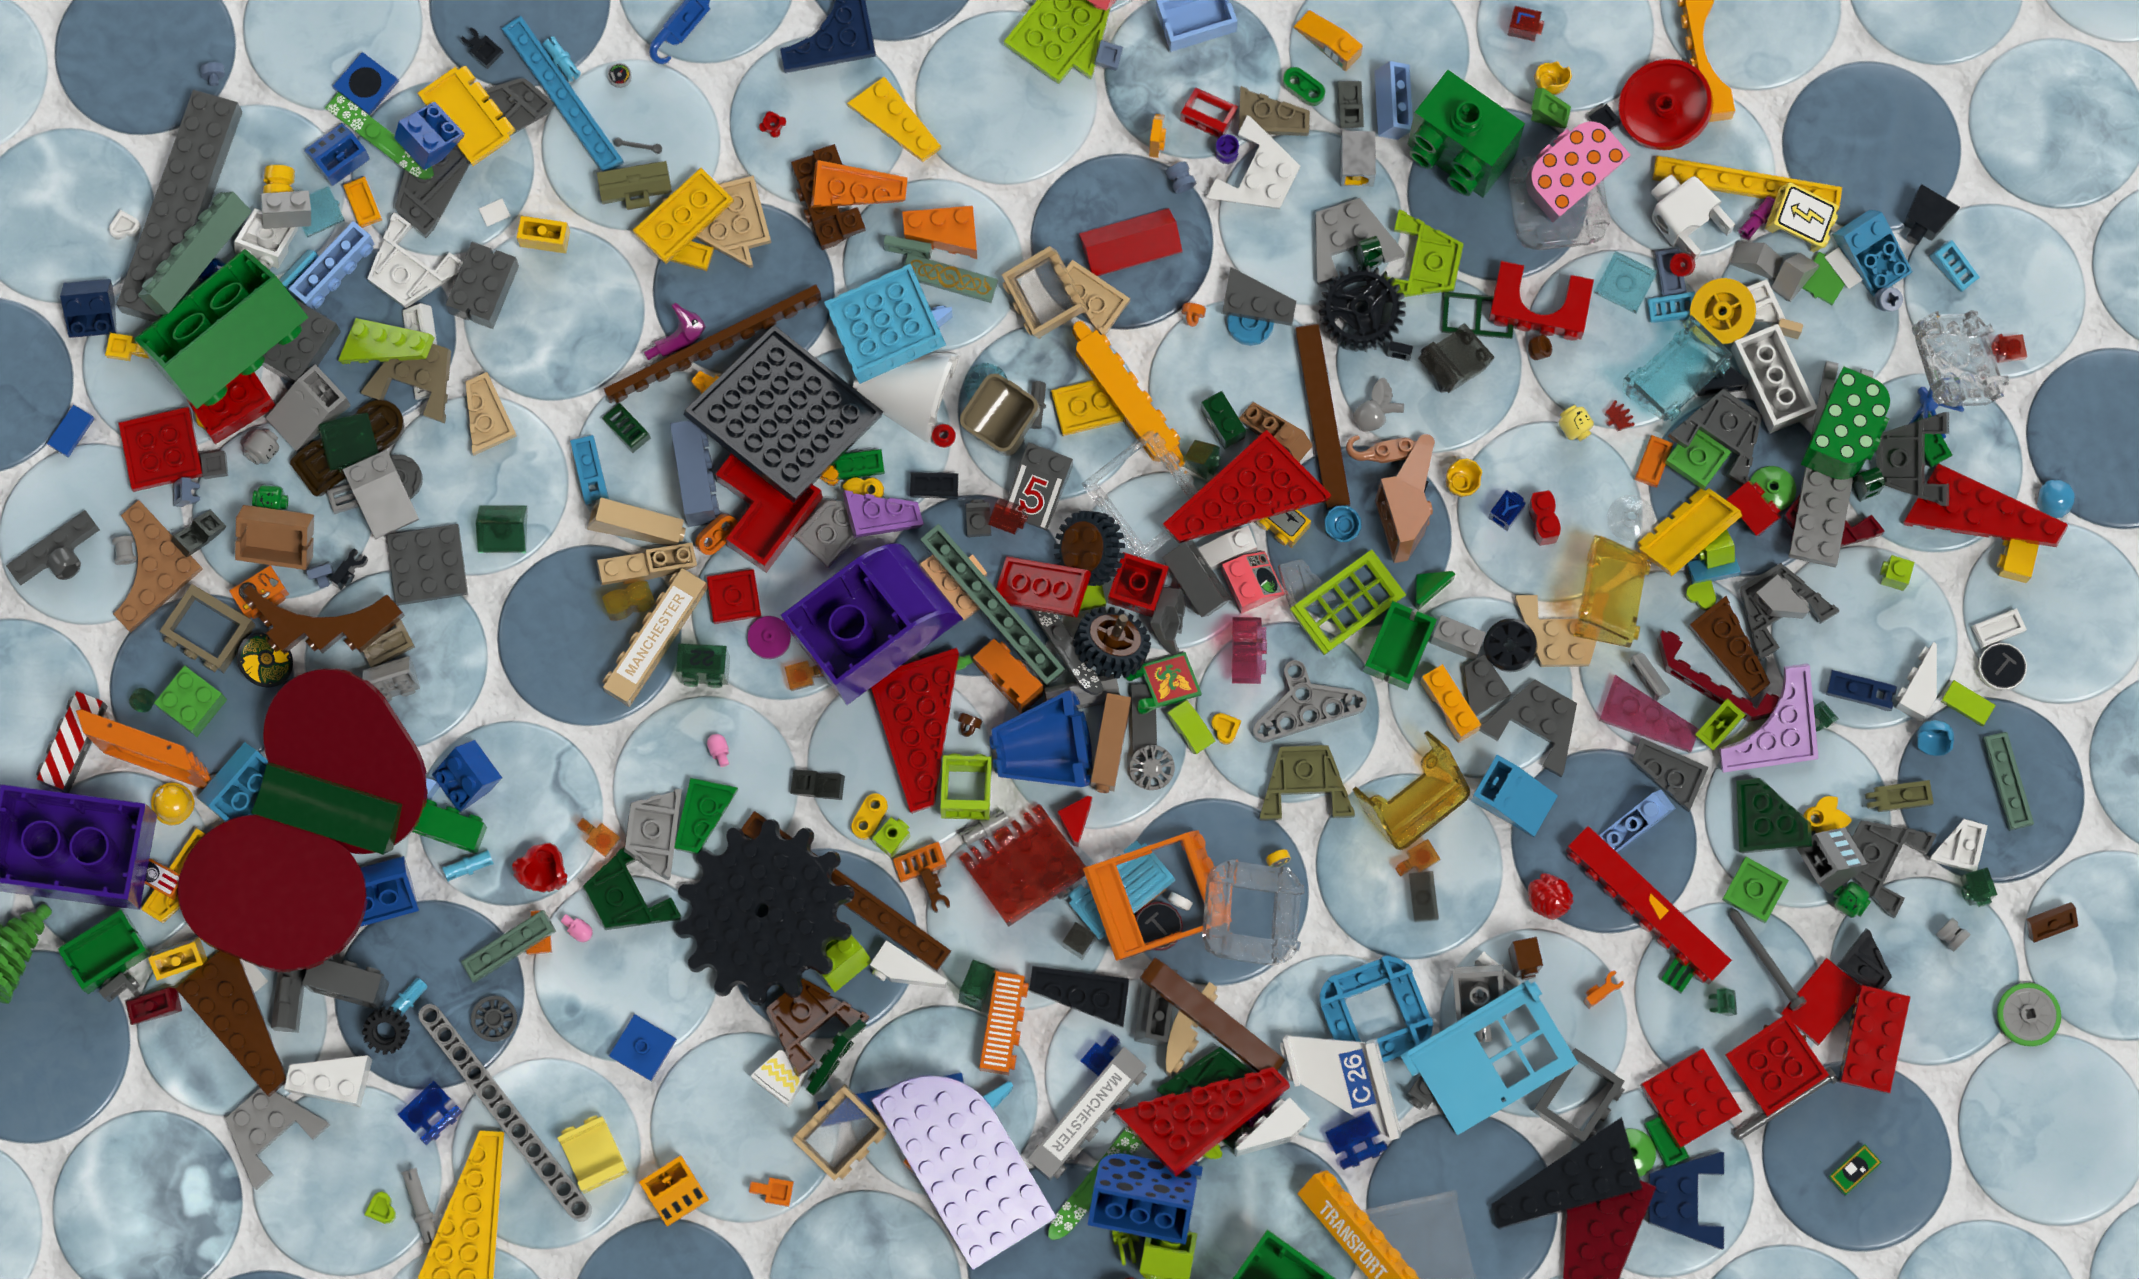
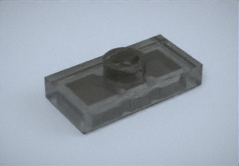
M1433 871L1409 873L1414 923L1439 920Z

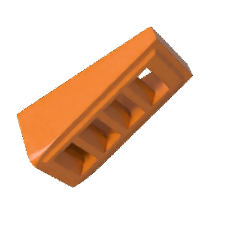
M939 841L893 859L900 882L921 876L920 872L927 869L933 872L947 867ZM933 851L937 859L935 863L932 862L930 852ZM925 855L928 866H923L920 856ZM916 858L918 870H914L911 859ZM904 861L907 862L910 871L908 874H905L902 865Z

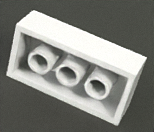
M1778 324L1734 341L1731 348L1732 354L1742 375L1748 379V388L1769 433L1813 417L1817 406Z

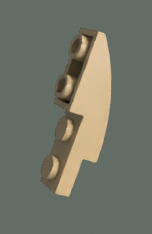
M693 543L647 549L644 553L600 559L596 562L601 585L623 582V584L635 583L667 576L675 572L678 573L682 568L688 570L697 567Z
M1209 982L1202 994L1212 1002H1215L1218 998V995L1215 994L1217 987ZM1181 1011L1178 1012L1174 1020L1167 1045L1166 1075L1169 1077L1173 1072L1177 1074L1185 1063L1182 1058L1186 1052L1191 1054L1199 1043L1196 1040L1198 1033L1191 1029L1192 1026L1197 1028L1198 1025Z

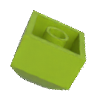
M1188 1231L1186 1244L1146 1237L1140 1274L1145 1279H1189L1198 1233Z

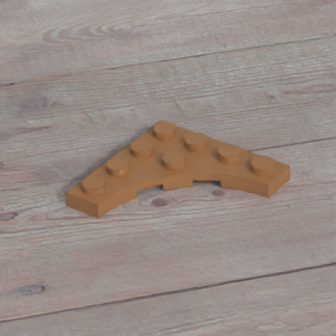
M140 500L121 515L131 529L136 542L138 567L129 595L113 613L130 633L203 570L191 555L186 557L171 542L173 536Z

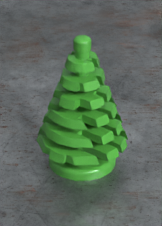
M41 904L34 913L27 911L21 914V920L16 917L7 922L8 926L4 927L0 924L1 1003L9 1004L11 1002L13 991L17 989L20 983L19 977L20 975L23 976L26 970L25 961L29 962L33 953L31 950L35 948L39 941L36 934L41 935L45 928L43 921L52 914L51 908L46 904Z

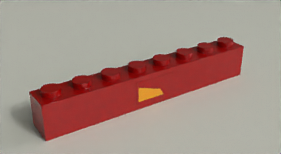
M1589 826L1567 847V857L1575 865L1580 864L1585 868V874L1592 881L1601 883L1604 886L1603 891L1610 898H1617L1622 903L1621 908L1630 916L1634 914L1640 920L1639 924L1645 931H1652L1658 937L1657 941L1665 949L1670 948L1676 954L1675 958L1683 966L1689 964L1688 966L1695 970L1693 975L1701 983L1706 982L1709 985L1732 961Z

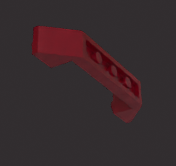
M1662 630L1657 638L1665 672L1719 705H1722L1728 698L1746 714L1743 719L1747 722L1770 717L1779 701V696L1766 693L1756 709L1748 699L1744 697L1738 698L1732 694V690L1724 685L1718 686L1713 683L1711 677L1707 674L1693 671L1690 669L1691 666L1681 659L1675 660L1674 657L1683 642L1680 641V637L1675 633Z

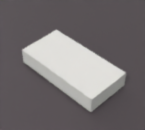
M2017 608L1972 626L1981 649L2024 633L2027 630Z

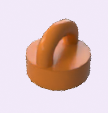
M1185 303L1181 313L1186 315L1188 325L1194 327L1198 324L1199 318L1205 317L1206 308L1195 303Z

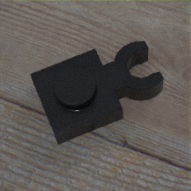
M470 28V33L474 36L473 39L467 40L462 36V43L466 47H473L470 50V54L488 69L504 53L503 49L487 35L480 39L478 32L474 28Z

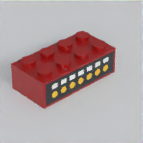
M1864 985L1858 986L1838 1076L1839 1083L1882 1093L1891 1092L1911 996Z

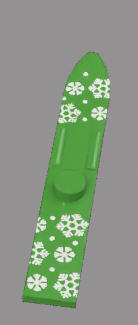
M339 92L325 107L326 110L411 175L423 180L433 177L434 169L432 166L423 170L394 139L395 135Z
M1126 1127L1100 1161L1111 1154L1133 1155L1142 1142ZM1100 1161L1058 1211L1056 1218L1051 1221L1048 1230V1237L1051 1240H1058L1066 1236L1090 1209Z

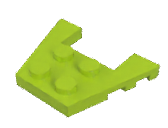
M1399 209L1394 232L1418 236L1409 281L1395 279V283L1392 286L1399 284L1401 289L1397 293L1403 292L1404 297L1454 291L1464 243L1438 229L1436 230L1426 225L1420 219H1415L1408 215L1407 212Z

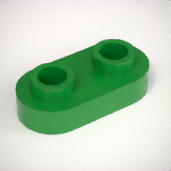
M1298 67L1289 68L1284 73L1283 85L1289 92L1310 106H1317L1323 102L1325 88L1319 81ZM1297 79L1299 83L1292 84L1291 80ZM1314 92L1317 94V97L1312 98L1309 94Z

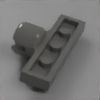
M84 510L6 566L20 586L46 568H50L58 579H70L79 572L81 562L75 555L74 549L100 529L87 511Z

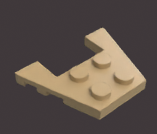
M1610 594L1587 595L1588 619H1539L1538 595L1515 596V602L1519 607L1523 622L1533 630L1537 638L1538 648L1536 656L1540 667H1584L1590 665Z

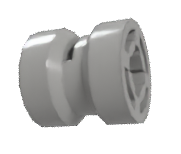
M1952 918L1936 935L1941 940H1945L1948 943V947L1954 952L1971 934L1966 929H1961L1958 926V922Z

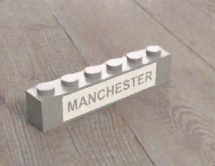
M1123 1047L1028 1158V1163L1049 1181L1054 1177L1058 1179L1067 1169L1064 1166L1070 1158L1074 1161L1083 1149L1080 1146L1086 1139L1090 1142L1099 1130L1096 1127L1101 1121L1106 1123L1115 1113L1112 1110L1118 1102L1123 1104L1131 1093L1128 1090L1134 1083L1138 1086L1147 1074L1144 1072L1146 1065Z

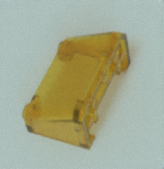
M1593 536L1587 556V572L1578 612V622L1575 625L1573 636L1628 648L1631 647L1633 640H1638L1640 626H1637L1636 623L1645 575H1649L1651 562L1647 561L1648 556L1604 536Z

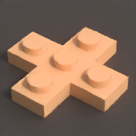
M933 555L920 563L922 568L962 616V621H965L980 610ZM971 555L968 557L986 577L987 572L975 556Z

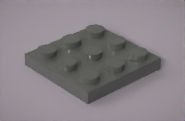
M458 524L387 535L397 606L468 595Z

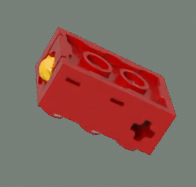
M255 372L249 375H242L240 373L226 385L228 390L225 396L213 405L205 406L203 404L196 409L188 401L195 412L198 426L207 431L215 444L268 413L276 406Z

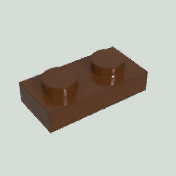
M2070 902L2027 918L2030 939L2035 943L2078 927L2077 912L2074 904Z

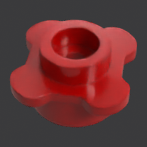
M769 111L765 114L763 122L759 124V129L761 132H768L773 138H777L780 136V130L787 122L784 117Z

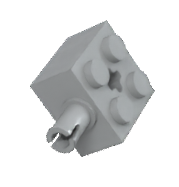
M1503 964L1454 968L1453 983L1457 1022L1506 993ZM1477 989H1481L1484 992L1483 997H1479V994L1476 993ZM1490 1025L1476 1032L1479 1042H1483V1032L1485 1033V1042L1492 1041Z

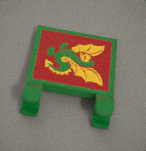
M1186 652L1145 663L1140 670H1137L1136 674L1132 675L1130 673L1129 677L1126 678L1127 681H1133L1144 676L1152 698H1144L1138 701L1137 709L1140 714H1146L1156 708L1202 695Z

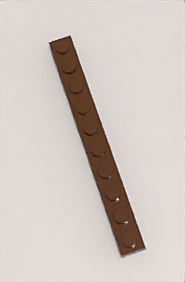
M815 284L604 388L609 403L614 401L615 403L621 402L635 391H644L649 387V384L655 381L661 382L671 376L670 374L677 370L684 371L698 360L704 361L709 359L714 352L720 349L727 350L731 348L734 342L740 339L747 340L753 337L755 332L763 328L765 330L770 329L773 325L777 324V321L783 318L790 319L797 315V311L805 307L810 309L816 306L822 300L820 290Z
M754 811L741 829L748 838L755 839L760 835L762 825L767 819ZM780 829V835L783 839H792L791 836ZM835 869L832 872L831 879L835 885H849L854 890V898L850 902L843 904L845 907L935 971L940 969L951 954L950 949L839 870Z

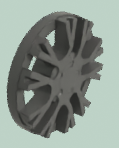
M501 996L483 998L475 1005L471 1014V1024L475 1033L480 1038L489 1042H500L508 1038L517 1025L518 1018L515 1007L509 1000ZM495 1000H499L498 1009H494ZM489 1001L491 1009L486 1011L482 1005ZM506 1003L510 1008L506 1012H501V1007ZM479 1010V1011L484 1012V1013H485V1016L483 1017V1016L478 1015V1014H476V1013H477V1011ZM513 1013V1017H510V1018H505V1017H504V1015H508V1014ZM483 1019L485 1023L477 1027L475 1020ZM505 1022H513L510 1029L504 1027ZM488 1026L489 1029L483 1035L481 1031ZM502 1027L505 1034L501 1035L498 1028ZM493 1029L496 1030L497 1034L495 1038L489 1037L490 1031Z

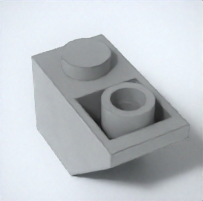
M1778 574L1757 591L1753 597L1768 616L1803 619L1810 611L1808 602L1802 596H1797L1792 590L1793 587L1786 578H1781Z

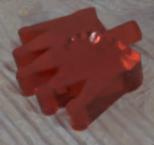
M1615 400L1605 413V416L1610 419L1607 425L1611 426L1614 424L1617 431L1633 427L1635 425L1634 422L1628 423L1632 420L1633 416L1625 417L1630 409L1621 411L1624 404L1615 407L1617 404V400Z

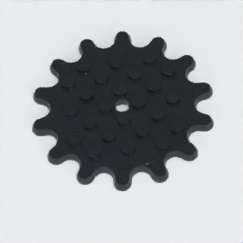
M775 819L764 821L761 833L755 839H748L742 829L732 827L727 831L728 847L723 854L715 855L709 850H702L697 854V864L703 870L702 879L696 884H682L678 889L680 899L691 904L692 913L689 918L676 924L675 933L682 939L693 938L697 942V950L688 959V968L695 973L701 972L708 967L714 968L717 972L714 991L721 997L729 995L736 985L743 984L748 988L750 1003L756 1006L762 1005L766 1001L767 992L773 985L782 986L789 997L796 998L803 991L801 976L804 971L813 969L822 975L829 974L832 971L833 961L826 954L828 943L832 940L845 941L851 936V927L837 918V909L854 898V890L849 885L838 886L832 882V872L840 865L841 857L835 851H829L822 856H815L811 851L814 832L810 828H802L792 839L785 840L780 835V825ZM761 905H767L769 908L768 914L765 917L757 915Z

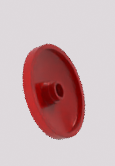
M1676 59L1657 60L1638 69L1625 83L1619 99V115L1627 133L1640 145L1654 150H1672L1690 143L1706 128L1713 111V95L1705 76L1693 65Z

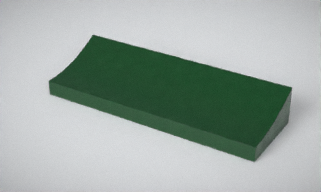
M269 763L266 764L261 788L251 813L384 855L394 848L402 804Z

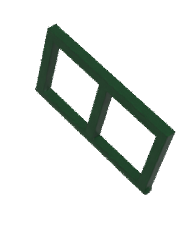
M1444 292L1442 333L1513 338V325L1511 324L1508 325V333L1480 330L1482 300L1493 301V296ZM1449 297L1477 300L1475 330L1447 327Z

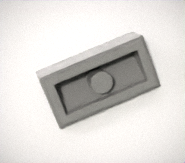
M1640 653L1632 656L1629 665L1654 700L1658 701L1669 694L1670 689L1645 654Z

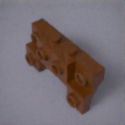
M835 144L815 150L813 155L791 162L799 188L796 189L799 201H804L807 209L803 211L807 223L812 222L822 250L834 247L845 239L866 231L858 207L841 213L838 206L811 208L815 163L820 160L842 165Z

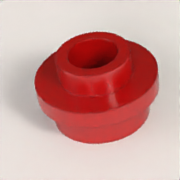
M941 424L933 430L932 439L938 447L947 448L955 442L956 433L950 425ZM942 432L948 433V437L945 439L940 438L939 435Z

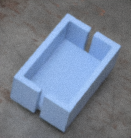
M1156 0V13L1161 27L1164 29V35L1170 52L1237 32L1238 21L1229 0Z

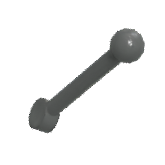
M621 138L614 140V145L617 147L624 145L653 150L655 154L662 152L660 144L652 146L623 141Z

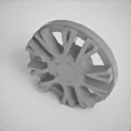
M1147 745L1141 747L1133 754L1129 770L1133 781L1139 787L1146 790H1158L1165 787L1171 781L1175 765L1171 754L1166 749L1158 745ZM1148 749H1151L1152 758H1148ZM1156 749L1164 753L1160 759H1156L1154 756ZM1141 752L1146 757L1144 762L1136 759ZM1168 757L1169 762L1161 765L1160 761ZM1133 764H1142V768H1134ZM1171 766L1170 774L1163 773L1162 768ZM1142 771L1144 775L1138 780L1134 773ZM1161 773L1166 778V781L1163 782L1158 775ZM1145 776L1150 777L1146 785L1142 784ZM1151 779H1158L1159 785L1151 786Z

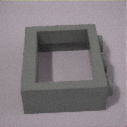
M1575 1048L1572 1053L1577 1062H1580L1613 1084L1583 1131L1547 1108L1574 1067L1554 1078L1532 1112L1579 1144H1582L1597 1133L1598 1130L1594 1128L1599 1119L1602 1122L1605 1121L1611 1112L1608 1106L1612 1100L1617 1102L1625 1090L1621 1086L1625 1081Z

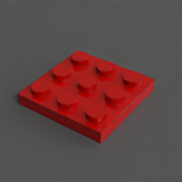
M189 407L119 422L133 492L175 483L181 477L193 479L203 476Z
M1785 1014L1725 1054L1767 1117L1829 1076L1788 1014Z
M1704 1048L1640 1085L1678 1149L1742 1113V1110Z

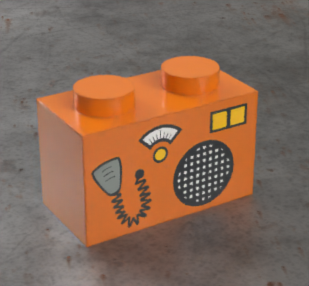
M271 565L229 590L243 614L249 619L258 618L262 613L257 607L252 610L243 600L246 595L242 590L248 585H251L260 595L275 605L281 604L286 599L285 597L289 595Z

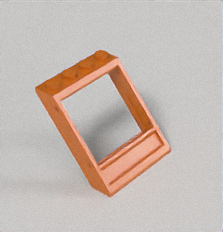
M82 709L76 711L83 733L104 754L204 789L208 785V781H211L207 767H204L198 757H195L194 753L189 752L184 746Z
M1199 830L1187 832L1083 868L1116 961L1232 922L1230 908L1222 896V886L1216 879L1213 871L1214 864L1207 855L1206 843ZM1180 842L1183 851L1185 850L1207 910L1206 915L1209 923L1183 933L1180 931L1144 943L1116 865L1149 855L1154 850Z

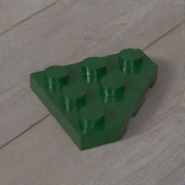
M1760 778L1736 780L1740 853L1812 847L1811 822Z

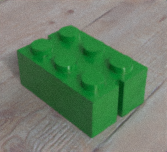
M1392 601L1363 672L1381 680L1386 676L1389 678L1388 683L1408 691L1437 619L1417 611L1414 621L1409 618L1413 609Z
M123 910L117 911L58 948L65 963L72 970L71 973L80 988L87 994L101 987L107 979L117 977L120 973L127 971L151 955L141 936L137 934L138 931Z

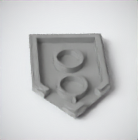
M836 500L826 501L794 535L828 568L856 539L853 536L845 502Z

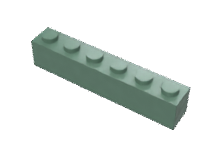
M233 191L220 192L212 199L213 204L198 216L199 221L185 232V238L182 242L176 244L171 249V255L168 259L157 266L155 275L143 283V289L138 296L157 315L170 313L252 212Z

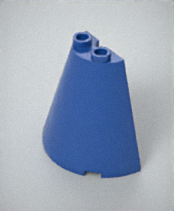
M1066 691L991 729L992 735H990L989 741L992 750L996 749L997 759L993 760V767L995 773H998V777L1074 787H1086L1090 784L1092 777L1088 775V770L1093 769L1090 734L1084 711H1078L1077 705H1080V701L1073 691Z

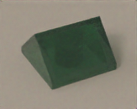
M479 506L476 518L478 553H526L528 507Z

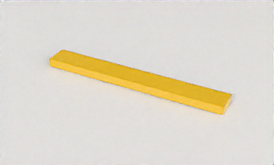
M1656 156L1652 179L1661 182L1668 176L1673 175L1680 184H1683L1690 177H1697L1708 189L1760 199H1765L1769 196L1775 200L1780 187L1790 182L1838 205L1837 212L1840 207L1842 187Z

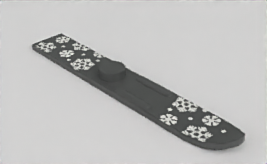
M1030 610L1080 687L1091 695H1101L1103 693V686L1093 668L1088 669L1086 667L1088 661L1082 663L1079 660L1081 654L1076 655V647H1073L1074 640L1058 615Z

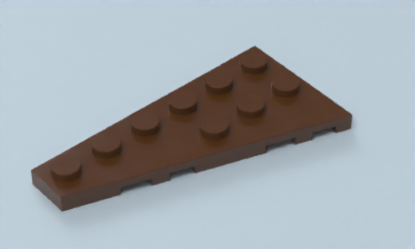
M218 951L176 987V990L265 1094L270 1097L286 1083L287 1076L273 1045L270 1032L265 1024L263 1014L241 959Z

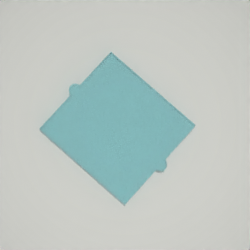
M329 186L309 195L311 226L303 227L307 238L345 221L338 207L340 203L335 200Z

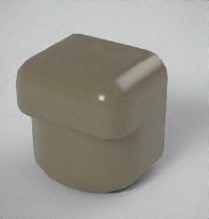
M990 374L983 380L961 413L960 423L969 434L1001 455L1011 456L1018 451L1024 442V436L1040 413V405L1032 395L1012 381L999 374Z

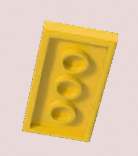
M700 168L635 227L633 233L667 264L734 202V199Z

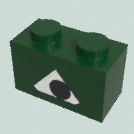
M1222 391L1201 402V412L1224 449L1245 438L1246 429Z

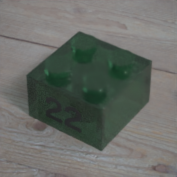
M678 643L676 673L680 683H684V686L688 687L708 684V687L722 688V685H728L730 655L727 646Z

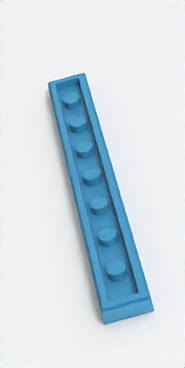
M520 16L502 27L501 29L551 101L554 102L558 111L602 172L609 171L622 165L624 161L524 19Z

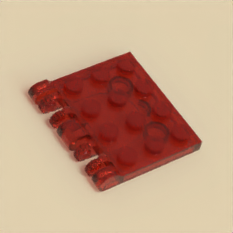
M1040 804L1031 809L1040 822L1038 825L1028 811L1023 814L1025 821L1032 828L1026 833L1019 822L1016 820L1010 822L1019 835L1017 839H1015L1007 826L992 834L993 839L1000 847L999 851L995 849L988 838L983 840L985 848L991 853V856L984 860L981 852L975 846L970 850L979 864H975L968 852L959 856L963 866L1008 927L1085 876L1083 870L1086 867Z

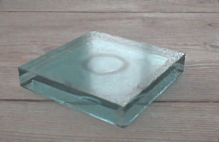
M1615 251L1594 293L1636 314L1658 271Z

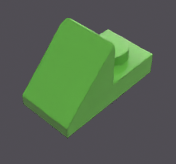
M1536 88L1531 107L1533 111L1531 121L1559 128H1567L1571 106L1546 89Z

